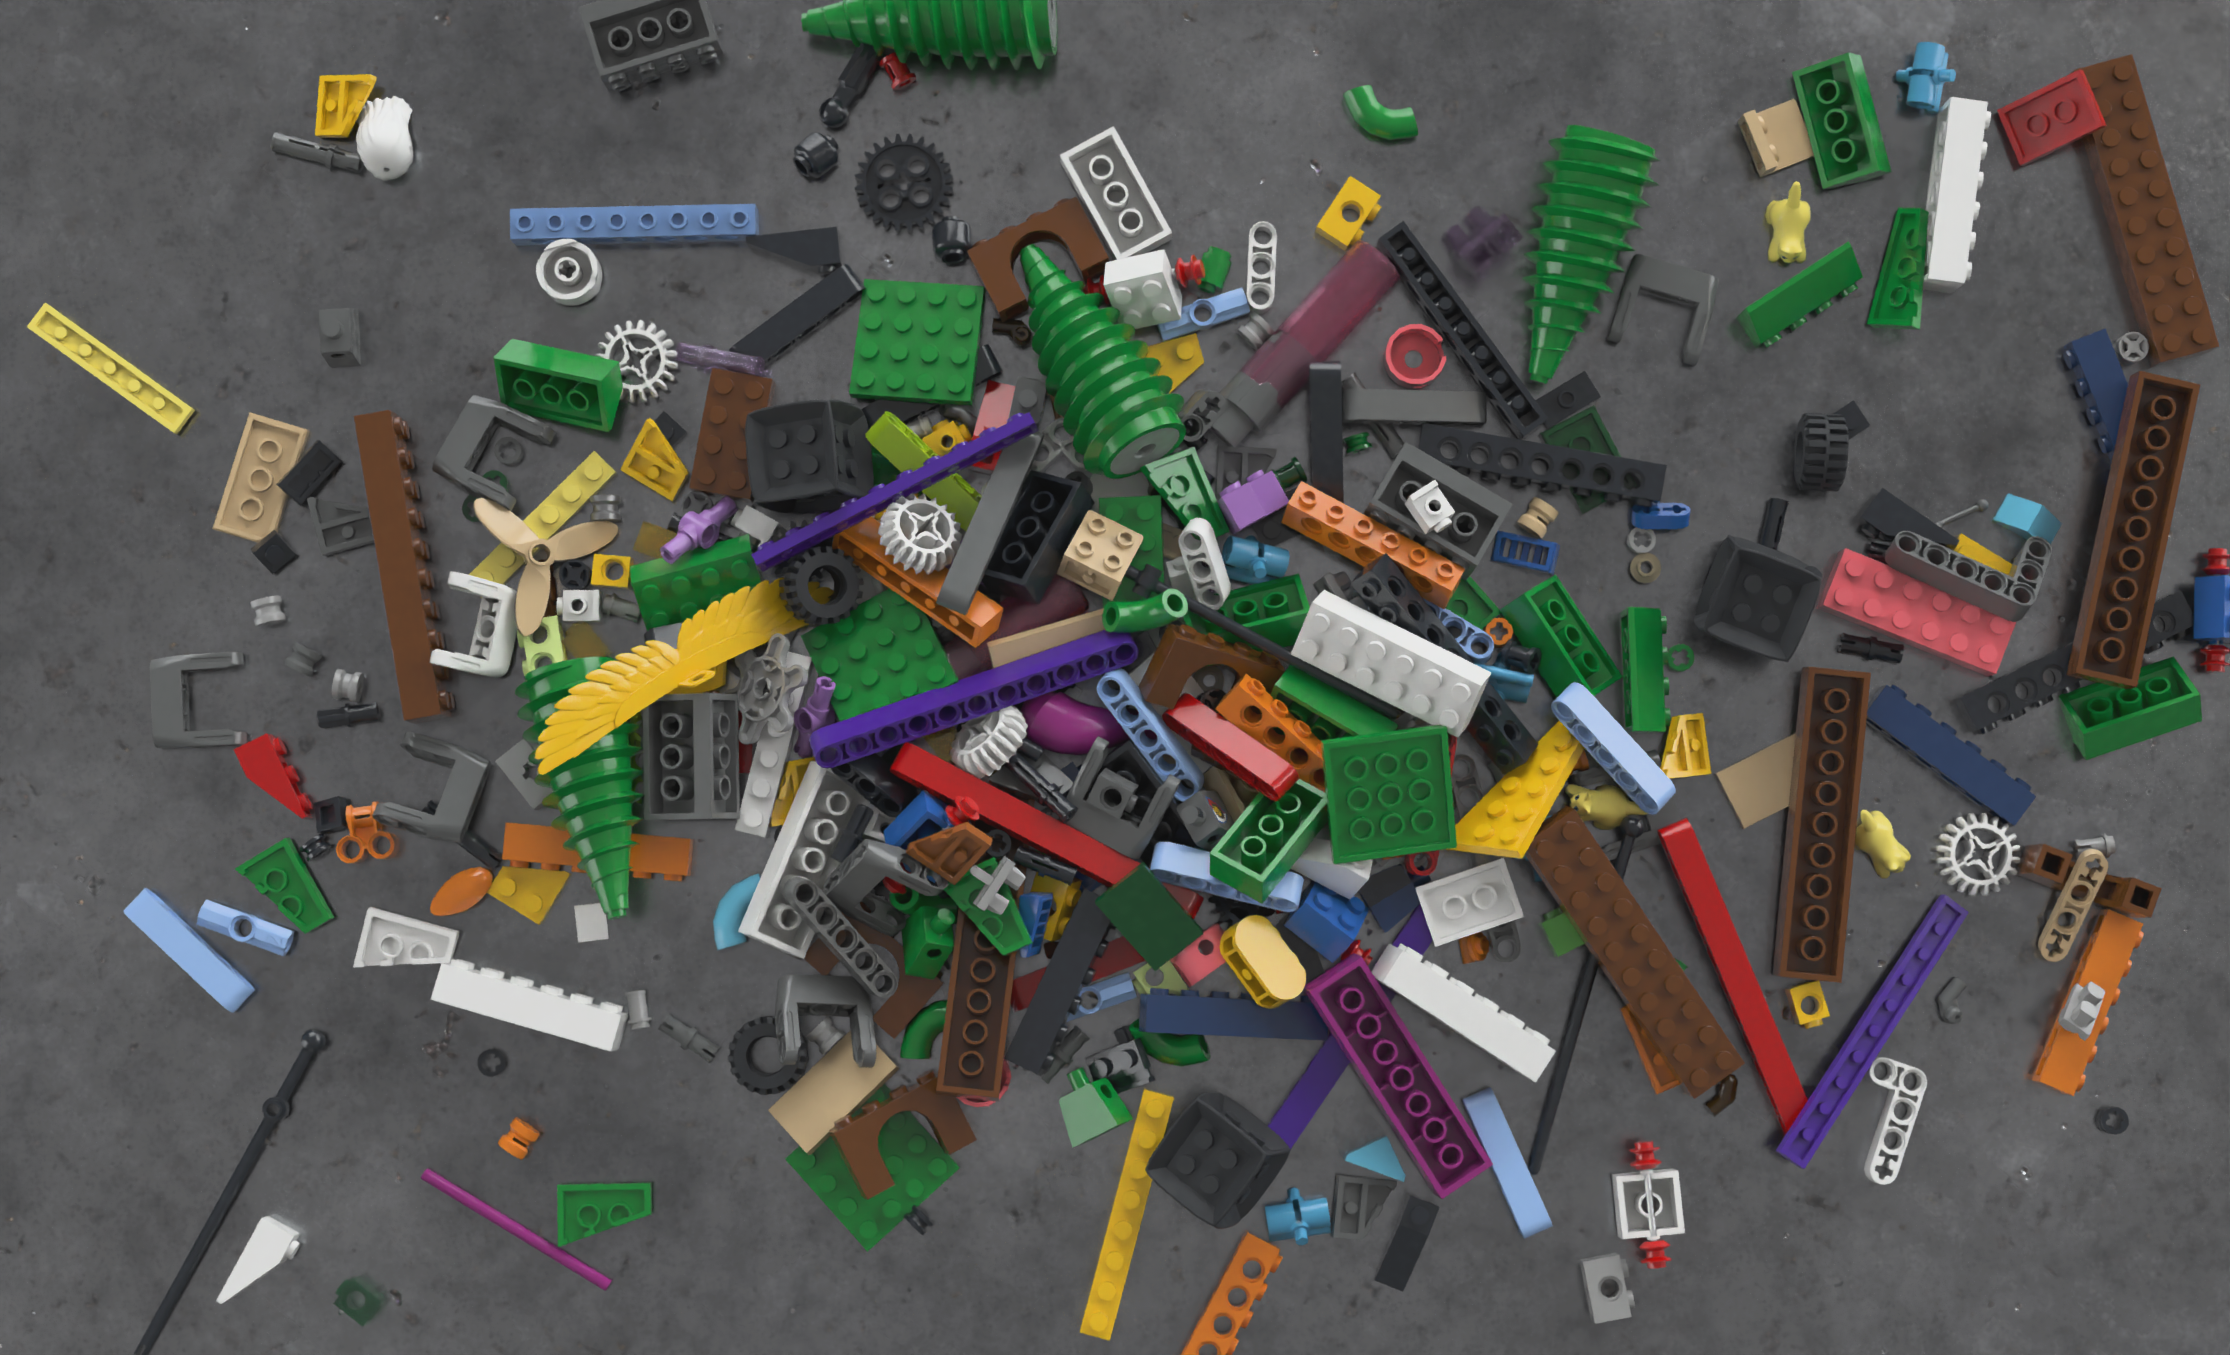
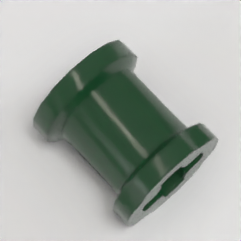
M1296 457L1291 458L1290 463L1277 470L1271 469L1284 493L1285 489L1300 481L1304 483L1308 481Z

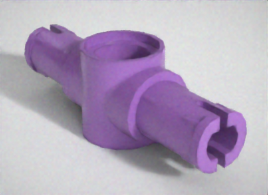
M725 496L709 510H703L699 514L694 511L686 513L679 522L676 537L660 548L662 558L666 562L673 564L689 550H694L698 546L704 549L711 547L718 539L720 525L737 512L735 502Z
M825 676L817 678L813 695L808 698L806 706L796 710L794 713V723L798 729L799 736L793 750L795 753L798 752V756L801 758H809L813 754L809 745L811 734L835 722V712L831 706L830 699L836 684L831 682L832 679Z

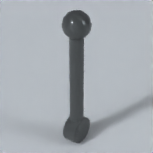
M1981 499L1977 502V505L1935 524L1943 527L1978 510L1986 511L1989 503L1987 500Z

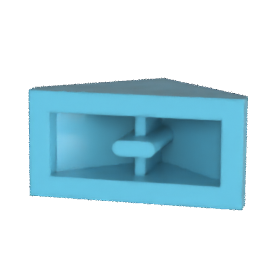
M2009 493L1993 518V521L2026 540L2032 536H2039L2047 540L2049 544L2052 543L2062 525L2043 505Z
M1382 1135L1346 1152L1343 1158L1347 1162L1404 1182L1406 1177L1386 1135Z

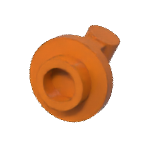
M1482 932L1458 939L1463 964L1483 961L1486 958L1490 946L1487 937Z

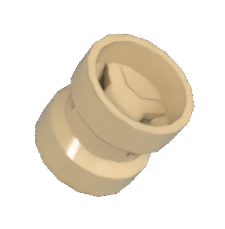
M1533 497L1529 503L1528 512L1521 515L1517 524L1531 535L1542 539L1547 532V525L1549 522L1555 521L1559 512L1545 501Z

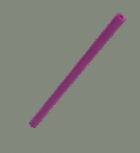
M427 1168L422 1174L421 1179L604 1291L608 1289L612 1282L611 1279Z

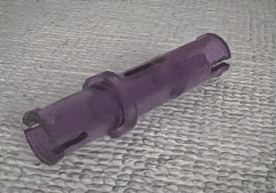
M680 342L675 350L677 352V361L698 364L704 369L716 367L760 376L765 367L763 357L719 350L709 344L698 346Z

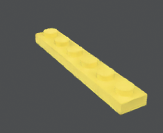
M44 303L27 326V328L173 433L178 434L195 411L49 304Z
M593 451L523 522L538 538L548 540L556 535L590 501V496L596 495L617 472L600 455ZM500 543L469 575L505 585L525 565L522 556L503 543ZM534 548L532 550V556H534L542 548Z

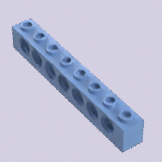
M756 204L510 209V240L516 246L549 245L560 239H573L582 244L746 241V236L759 235V210Z

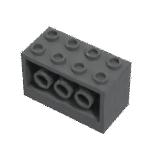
M599 0L578 7L599 76L607 90L622 91L629 88L632 82L639 80L651 82L658 79L661 73L668 71L672 73L683 72L689 68L690 64L697 62L701 64L712 63L718 59L719 55L724 54L707 0Z
M1405 442L1363 514L1465 568L1462 579L1467 580L1478 566L1513 504L1415 446ZM1436 480L1438 488L1455 513L1450 519L1452 523L1447 528L1438 533L1432 530L1425 534L1405 506V502L1410 495ZM1433 503L1429 504L1431 511H1438Z
M666 694L640 711L643 719V734L641 736L643 766L641 770L644 773L641 777L644 782L645 796L642 798L641 806L644 812V820L740 819L738 694Z

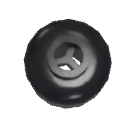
M813 132L794 148L795 157L793 162L804 176L819 178L838 163V144L828 134L824 136L821 133Z
M957 216L942 218L932 229L934 254L941 258L943 262L949 264L964 261L968 256L967 250L973 247L970 225L960 220Z

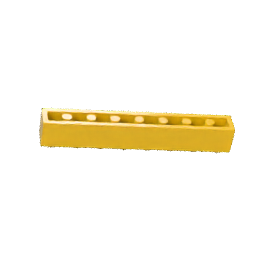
M1146 1088L1143 1090L1081 1323L1080 1333L1110 1341L1152 1179L1145 1169L1153 1152L1164 1138L1174 1100L1172 1095Z

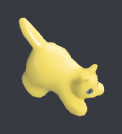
M1797 181L1791 186L1788 199L1774 200L1769 203L1766 209L1765 218L1767 223L1771 224L1774 229L1773 238L1768 250V259L1771 262H1776L1779 258L1786 263H1792L1795 260L1798 263H1803L1806 260L1804 230L1811 220L1809 204L1800 200L1801 185Z
M1568 784L1565 787V792L1570 797V807L1576 810L1583 821H1594V826L1601 830H1612L1620 826L1623 818L1628 815L1648 814L1640 809L1635 802L1629 801L1626 792L1612 785L1604 784L1598 786L1596 790L1587 789L1575 784Z
M1865 809L1861 810L1860 819L1862 824L1856 828L1854 848L1869 854L1876 873L1882 879H1887L1890 876V871L1895 873L1902 872L1911 855L1893 836L1890 821L1880 811H1872L1870 813Z

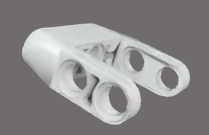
M450 571L447 583L450 588L482 597L469 655L435 649L434 651L432 650L429 663L489 677L499 678L504 676L510 666L518 630L515 619L517 591L503 584Z

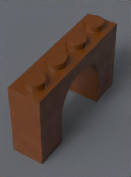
M1077 197L1062 199L1055 203L1053 208L1043 213L1036 212L1030 215L1025 222L1017 226H1008L1002 229L999 235L989 240L982 239L973 244L971 249L967 250L970 261L1002 322L1030 309L1027 299L1013 274V268L1020 251L1032 243L1051 241L1064 247L1072 257L1084 281L1105 271V263L1110 262L1109 257Z
M1169 623L1138 687L1145 701L1174 709L1187 680L1194 672L1204 666L1224 664L1235 669V680L1232 688L1247 673L1251 678L1259 680L1265 687V691L1270 695L1274 685L1283 675L1285 669L1280 660L1265 651L1253 650L1243 642L1236 641L1234 644L1225 641L1214 633L1205 635L1188 625L1182 624L1179 627ZM1250 706L1253 712L1262 714L1259 708Z
M2026 845L2016 875L2062 892L2075 862L2071 861L2072 854L2049 845ZM2089 868V872L2085 878L2088 879L2090 882H2093V880H2091V878L2089 877V873L2091 871V868ZM2106 874L2092 903L2130 918H2151L2162 888L2133 877L2122 878ZM2085 885L2075 886L2072 889L2071 896L2079 899L2084 898L2088 893V887Z
M860 902L861 908L871 913L870 908L863 902ZM841 912L868 944L884 947L897 961L899 967L897 990L873 1016L874 1022L893 1039H896L916 1014L945 984L940 979L944 974L939 971L934 980L905 975L903 945L894 938L895 936L885 935ZM844 930L839 931L836 935L837 945L845 941L846 935ZM819 937L810 946L804 957L813 968L824 976H828L840 963Z
M931 1070L923 1073L916 1078L918 1083L909 1088L906 1085H902L889 1092L890 1098L881 1103L878 1100H874L861 1108L862 1113L853 1118L849 1114L834 1122L835 1127L829 1130L863 1198L868 1200L895 1185L878 1150L879 1132L883 1124L894 1114L902 1111H916L920 1113L930 1124L944 1152L949 1155L977 1140L956 1097L936 1095L938 1072L934 1073Z

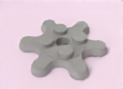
M776 633L770 638L767 650L761 657H757L752 649L735 656V663L740 670L741 677L734 689L727 690L723 694H738V710L741 711L743 716L738 739L742 744L756 743L763 726L768 721L771 723L773 730L780 733L789 731L793 726L794 719L788 710V701L795 689L806 685L809 675L800 665H793L787 668L786 656L790 648V642L783 634ZM767 684V689L770 690V692H766L763 696V689Z

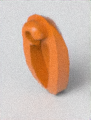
M475 867L452 876L443 884L433 898L430 906L431 913L436 916H446L463 912L474 906L490 889L493 880L492 872L487 868Z

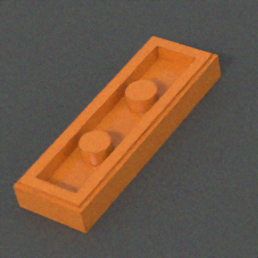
M1627 1005L1619 1008L1655 1093L1659 1094L1681 1085Z

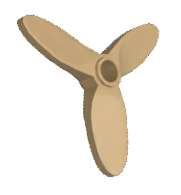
M480 498L476 499L473 505L475 514L484 527L497 540L522 556L526 564L518 584L515 601L516 626L525 637L532 635L538 629L546 611L550 593V566L555 562L575 560L589 555L610 543L618 532V526L612 522L593 521L567 528L548 540L540 539L520 518L500 504L489 499ZM534 548L545 550L547 553V560L545 562H538L533 558L532 550Z

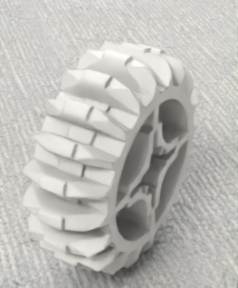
M643 320L638 321L636 329H634L631 321H626L627 330L625 331L619 325L614 326L618 334L613 337L611 333L606 332L605 337L610 341L607 345L603 342L598 344V347L605 351V354L598 353L595 356L613 360L615 352L622 345L625 355L619 363L621 376L636 374L643 382L640 385H629L622 382L623 389L620 400L627 393L630 403L636 401L637 394H639L643 403L647 402L646 393L648 392L655 399L658 398L659 395L655 389L660 386L662 390L667 391L668 386L663 382L666 378L669 381H674L675 376L669 373L668 369H678L677 363L669 361L678 356L677 352L674 350L667 351L674 345L671 339L663 341L666 337L664 330H660L655 334L656 325L653 323L645 331ZM635 338L647 339L656 344V346L636 349L630 340ZM630 349L639 358H641V356L644 357L640 360V367L643 370V374L634 365L630 367V365L633 363V356L630 353ZM660 354L659 370L651 379L648 371L649 365Z
M913 493L907 498L901 496L896 502H892L887 507L886 512L883 513L880 519L881 525L878 534L882 536L880 538V545L887 546L885 555H893L894 564L899 561L904 564V571L913 567L916 575L922 569L928 575L934 569L939 572L944 569L945 565L951 564L955 558L954 555L957 554L961 545L960 542L963 534L958 532L961 523L953 521L955 513L946 512L947 504L942 506L936 504V497L928 501L925 494L919 496L918 499Z
M1012 705L974 718L961 725L962 729L955 734L956 740L951 744L950 755L955 766L980 779L985 775H992L994 770H1000L1004 763H1009V759L1012 755H1016L1017 748L1022 746V739L1027 735L1026 729L1028 725L1022 713Z
M1969 813L1967 815V822L1963 817L1956 818L1958 828L1953 824L1946 826L1951 836L1940 834L1939 839L1946 842V845L1936 846V851L1944 852V857L1937 858L1936 863H1945L1947 866L1941 869V875L1952 874L1947 881L1949 885H1954L1959 881L1957 886L1958 892H1964L1968 887L1969 895L1976 896L1979 888L1982 896L1989 895V886L1994 892H1999L2001 889L1998 881L2004 885L2010 883L2009 878L2005 875L2006 873L2010 875L2017 874V870L2010 866L2011 863H2020L2021 861L2019 857H2012V852L2020 850L2019 845L2011 846L2010 841L2015 840L2017 836L2015 833L2007 836L2004 834L2009 828L2008 824H2002L1997 828L1999 823L1998 817H1992L1988 822L1987 813H1980L1977 821L1975 814ZM1971 830H1984L1996 840L1984 844L1977 836L1973 835ZM1963 836L1964 840L1962 842L1964 844L1965 851L1963 855L1957 858L1956 860V845L1959 839ZM1974 848L1976 850L1988 849L1983 852L1984 856H1980L1983 858L1982 861L1980 859L1968 860L1973 857L1972 853H1975ZM2000 849V863L1993 873L1992 856ZM1973 865L1979 873H1983L1985 879H1972L1960 869Z

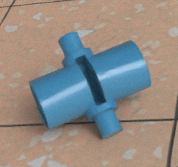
M1932 42L1917 43L1913 67L1896 72V80L1898 82H1906L1909 85L1906 100L1908 106L1927 109V113L1938 114L1943 84L1945 82H1953L1956 78L1954 69H1946L1949 54L1945 52L1943 45Z
M1230 535L1227 537L1222 550V558L1224 564H1227L1225 568L1229 579L1249 584L1277 579L1275 577L1282 578L1289 565L1290 554L1287 549L1260 543L1253 535H1249L1245 539Z
M1502 652L1497 654L1496 663H1493L1492 666L1475 663V665L1491 672L1488 681L1504 701L1506 699L1526 704L1534 675L1510 670L1511 667L1503 666L1501 662Z
M1291 1188L1287 1191L1288 1199L1285 1204L1265 1206L1269 1242L1295 1238L1297 1245H1305L1308 1243V1236L1331 1233L1326 1197L1304 1201L1300 1197L1299 1189Z

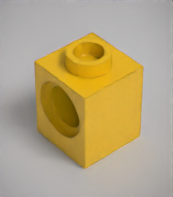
M594 554L591 585L600 588L632 590L630 566L634 565V559L626 556ZM613 565H621L623 567L622 577L618 580H610L608 576L609 569Z
M1812 980L1784 988L1795 1024H1804L1805 1029L1822 1025V1018L1830 1016L1819 980ZM1809 996L1814 1000L1815 1008L1810 1014H1805L1801 1009V1002L1805 997Z

